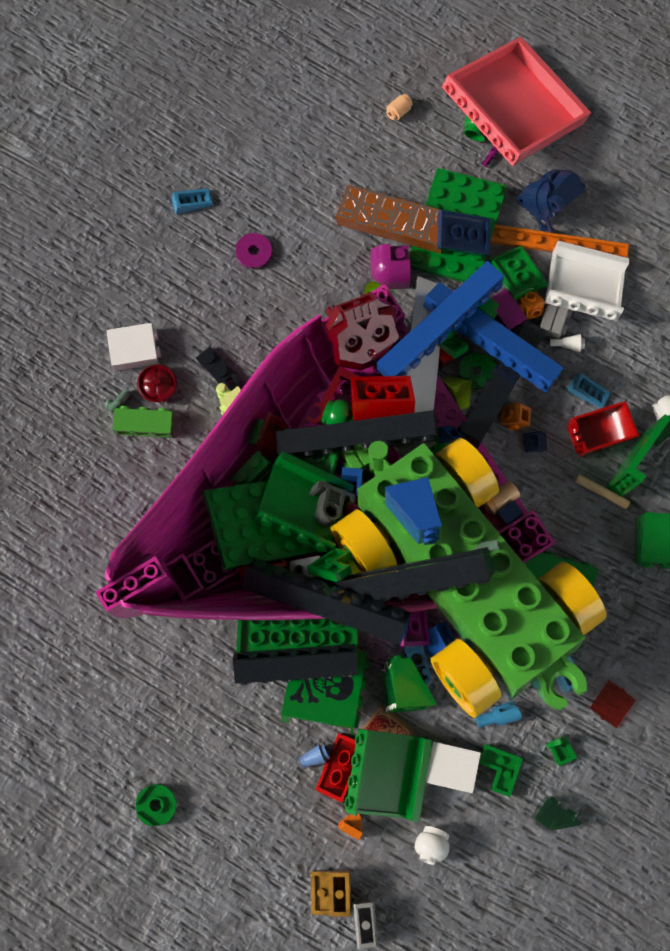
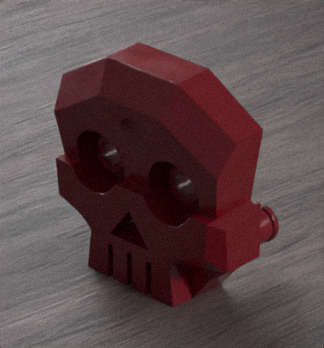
M372 292L364 293L358 298L336 306L331 305L333 309L330 306L326 309V314L330 318L325 327L328 338L333 343L334 360L338 366L361 371L377 365V362L400 342V337L395 328L397 318L394 307L388 301L379 298Z

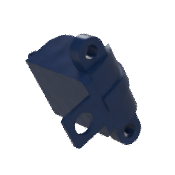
M553 169L544 173L538 181L527 185L524 192L516 197V200L521 207L529 211L530 215L535 216L541 231L553 232L554 230L549 218L554 217L584 192L585 184L581 182L579 175L572 171ZM541 220L546 222L547 227L542 224Z

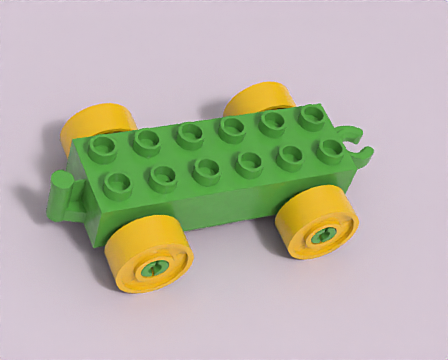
M456 439L435 455L423 443L394 464L387 461V444L382 441L373 442L368 448L369 469L374 478L358 488V507L362 511L356 509L330 527L332 536L339 549L350 551L351 558L359 571L365 572L397 565L392 550L405 564L470 551L482 542L498 540L500 550L489 552L495 568V573L490 578V581L484 584L473 582L462 588L452 586L441 592H437L435 589L427 593L465 641L456 639L431 657L432 666L450 695L473 718L479 716L502 698L498 684L511 700L532 685L538 690L543 701L551 708L564 710L568 704L567 700L554 691L553 681L557 677L568 678L577 695H583L587 690V682L583 672L575 664L571 663L568 657L578 650L586 638L584 635L607 617L604 604L596 590L576 568L566 562H560L538 579L532 574L478 509L498 494L499 486L486 460L465 439ZM426 477L429 478L442 525L440 538L437 542L424 545V543L418 544L387 508L385 504L386 486Z

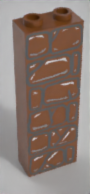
M347 185L335 216L337 225L432 252L442 253V249H437L438 212L441 211L440 209Z

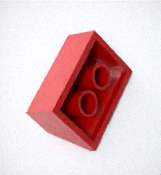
M411 376L351 377L354 421L414 413L416 400Z
M340 733L337 734L330 752L331 759L325 764L315 789L345 804V799L348 796V779L352 772V757L355 754L356 748L354 739Z

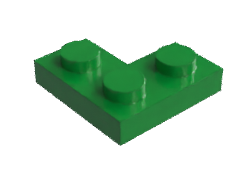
M334 548L308 565V574L333 582L344 580L346 576L352 573L351 566L345 564L352 559L350 551Z
M484 744L479 764L496 770L490 790L511 797L523 758Z

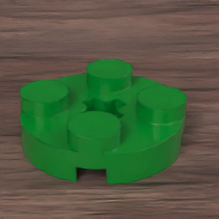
M472 352L461 361L458 374L461 379L472 381L471 390L482 389L487 379L491 380L493 378L490 374L496 364L489 356L483 353ZM480 368L482 374H478L476 376L474 375V370L472 369Z
M153 784L145 787L136 798L137 816L144 824L149 826L166 824L176 812L177 799L173 791L165 785ZM152 800H154V801L160 800V801H161V803H160L161 809H160V810H159V809H156L155 811L152 810V807H153V805L151 804Z

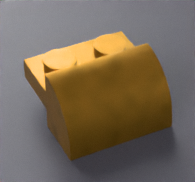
M311 871V915L351 916L350 871Z

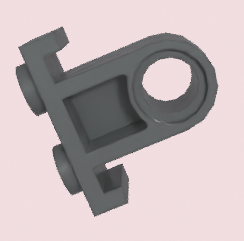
M318 481L310 491L311 496L319 495L315 512L316 522L323 527L330 526L340 517L342 508L346 509L354 502L355 494L350 493L346 489L332 486L326 481Z

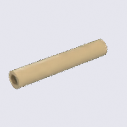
M581 474L575 480L579 485L624 509H627L631 502Z

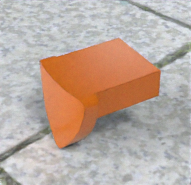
M350 814L338 824L341 831L357 840L363 834L360 814H357V816Z

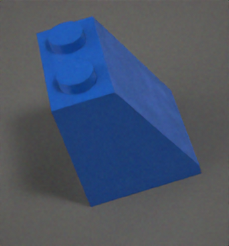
M426 477L386 486L385 504L413 539L418 544L424 543V545L437 542L440 538L442 525L429 478Z

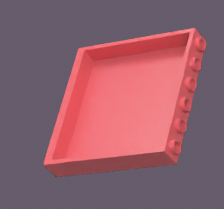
M522 37L448 74L442 85L445 92L512 166L580 127L591 114L588 108Z

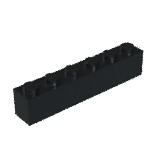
M356 644L234 652L233 670L235 684L248 685L252 682L270 683L280 680L282 682H289L294 679L311 680L312 678L330 679L335 676L352 677L353 675H358Z

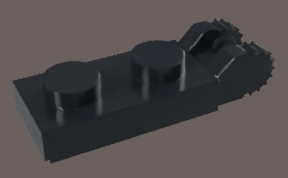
M210 346L196 357L198 363L218 384L223 383L232 391L233 388L227 383L228 380L232 379L240 388L243 386L242 381L235 375V372Z

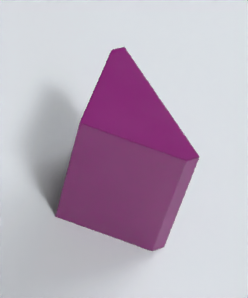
M426 610L411 612L407 634L401 644H399V648L430 645Z

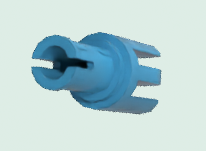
M510 701L494 706L490 712L480 714L475 720L478 728L494 723L501 726L520 720L522 714L515 702Z

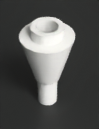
M581 334L563 339H550V346H558L581 352V349L585 348V338H581Z

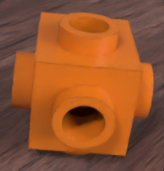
M537 291L528 292L524 297L517 299V304L527 317V320L543 315L545 300L543 296H539Z
M511 402L509 405L502 406L500 425L508 427V430L511 431L530 427V407L518 402Z

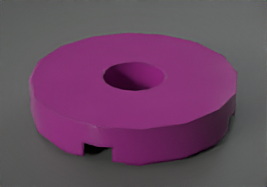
M249 233L239 239L236 245V257L242 266L259 269L267 265L271 259L272 246L265 236L259 233ZM257 248L259 252L256 255H251L249 250Z

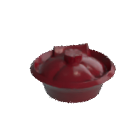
M150 365L143 369L138 377V391L148 401L165 403L177 392L176 375L166 365Z

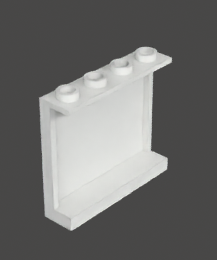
M557 241L552 253L545 303L618 321L624 310L621 307L624 274L629 265V258Z

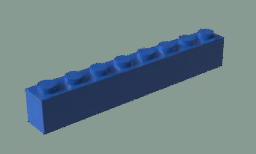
M486 261L377 362V370L383 376H407V372L411 368L415 369L418 367L425 355L429 356L432 354L439 342L442 344L449 337L448 334L452 330L456 331L466 317L470 318L480 304L483 306L493 292L497 293L503 287L504 275Z
M439 282L426 295L423 307L431 313L454 291ZM476 308V312L470 318L466 317L462 321V325L457 329L460 334L472 340L474 344L482 347L491 356L502 361L504 365L512 368L521 377L526 378L546 393L564 369V367L478 308Z

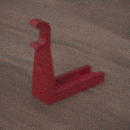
M339 366L321 404L315 403V407L321 409L318 418L312 419L308 417L307 420L312 424L319 423L322 420L328 401L333 398L341 383V379L351 383V377L360 376Z

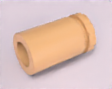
M507 481L499 487L498 494L484 503L483 506L490 515L494 516L510 502L518 499L520 493L511 481Z

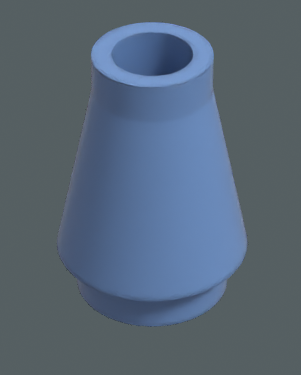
M318 744L299 758L303 768L325 764L331 759V756L325 744Z

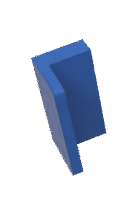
M342 467L341 479L356 486L355 497L358 498V488L361 487L362 469Z
M446 621L428 629L430 645L425 646L431 658L455 640Z

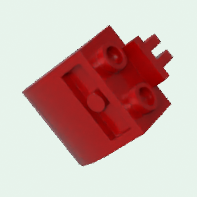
M626 401L573 417L567 425L574 449L577 454L579 453L580 458L605 451L639 437Z

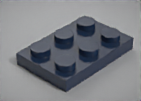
M446 210L439 211L437 249L480 256L490 255L491 218Z

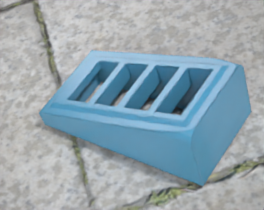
M209 188L173 192L172 195L175 214L213 206ZM201 195H204L205 201L203 202L201 199Z
M583 373L575 375L567 389L572 394L600 409L604 407L611 392ZM593 389H594L595 392H594L593 396H591L590 394H591V392H592ZM599 393H601L602 395H601V397H600V399H599V401H598V400H597V397H598Z

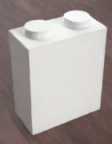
M152 323L106 330L111 366L114 371L159 364L158 358L161 357L160 346L156 347V340H159L158 331L153 328Z
M432 742L426 783L473 793L480 752Z

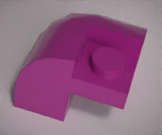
M389 243L374 247L370 252L372 278L377 284L381 286L385 284L390 290L409 289L410 260L408 246H390Z

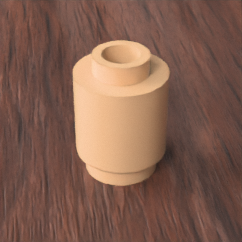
M406 94L399 95L386 107L388 117L396 121L401 119L411 110L413 105L411 98Z

